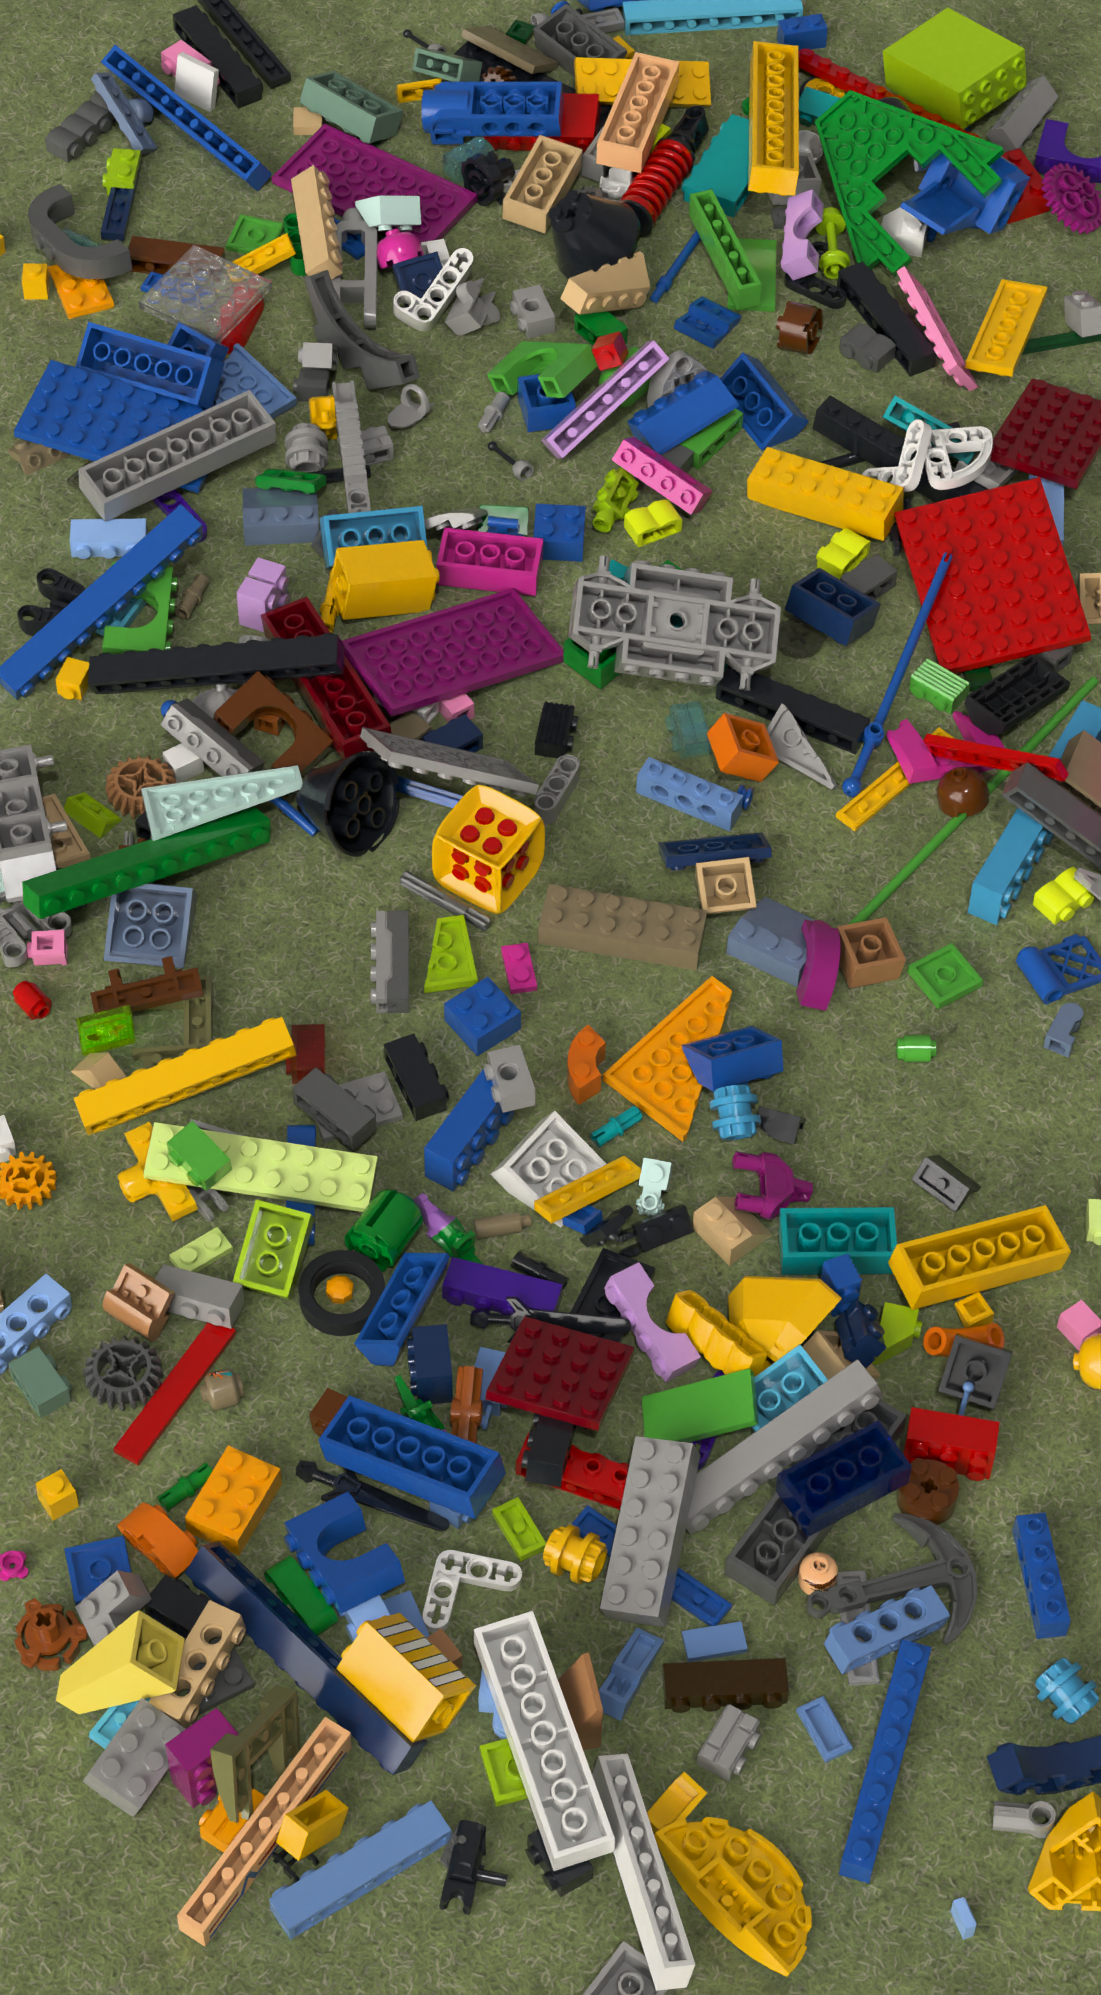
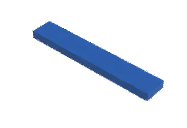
M587 1505L573 1521L572 1525L579 1527L581 1538H585L590 1532L599 1535L600 1542L606 1544L607 1556L611 1557L617 1525ZM678 1567L672 1601L708 1626L718 1625L731 1610L732 1604Z

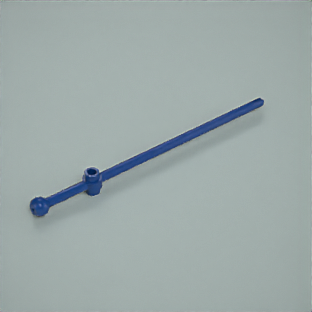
M947 552L943 554L874 722L866 726L864 730V746L851 777L846 778L842 783V790L849 797H855L862 791L860 780L873 749L877 748L883 741L884 722L953 558L952 554H950L948 562L944 561Z

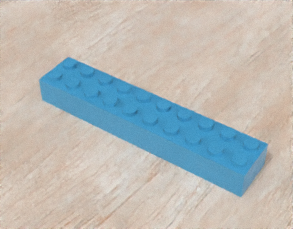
M1082 700L1049 757L1061 759L1068 741L1083 730L1101 742V708ZM1017 808L973 882L968 913L995 925L998 924L1001 917L1006 919L1012 907V904H1010L1011 900L1019 898L1023 888L1021 883L1023 880L1029 881L1034 870L1033 863L1040 862L1045 851L1043 846L1045 843L1050 844L1052 842L1054 834Z

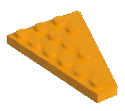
M711 976L603 1073L602 1080L682 1142L687 1139L703 1089V1085L698 1083L687 1061L682 1045L720 1035L732 998V990Z

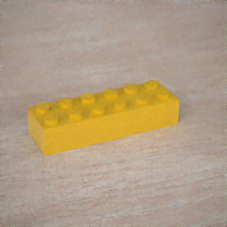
M767 447L747 478V497L750 500L841 529L847 528L855 533L884 541L891 527L896 522L894 512L903 510L904 487Z
M1044 1205L897 1244L888 1264L911 1309L915 1310L1061 1270L1071 1250L1049 1209Z

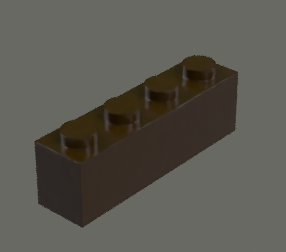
M786 1658L663 1663L662 1679L665 1709H672L676 1713H684L689 1711L690 1708L702 1707L705 1711H717L729 1704L739 1710L749 1709L752 1705H764L766 1708L775 1709L788 1702L789 1687Z

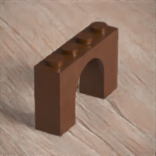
M259 671L214 713L213 719L233 736L241 731L251 720L261 715H274L285 720L293 730L295 741L271 765V769L298 765L302 778L331 751L334 742L325 728H319L307 711H301L294 705V700L287 693L282 694L276 688L274 681L267 675L263 676Z

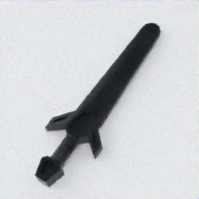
M507 1296L506 1299L514 1309L512 1314L501 1313L500 1315L498 1313L497 1315V1313H490L487 1308L473 1310L470 1314V1324L483 1329L491 1323L495 1325H511L515 1332L508 1339L507 1343H511L524 1316L583 1333L626 1334L632 1327L631 1322L625 1318L530 1309L518 1297Z
M300 1460L296 1467V1476L306 1483L315 1480L333 1488V1491L321 1495L322 1501L327 1502L349 1492L356 1502L437 1531H445L449 1528L450 1523L446 1518L358 1480L354 1471L344 1467V1473L338 1476L317 1469L316 1462Z

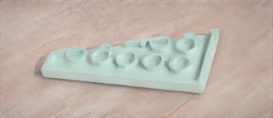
M297 765L141 788L152 840L155 841L300 790L303 783Z

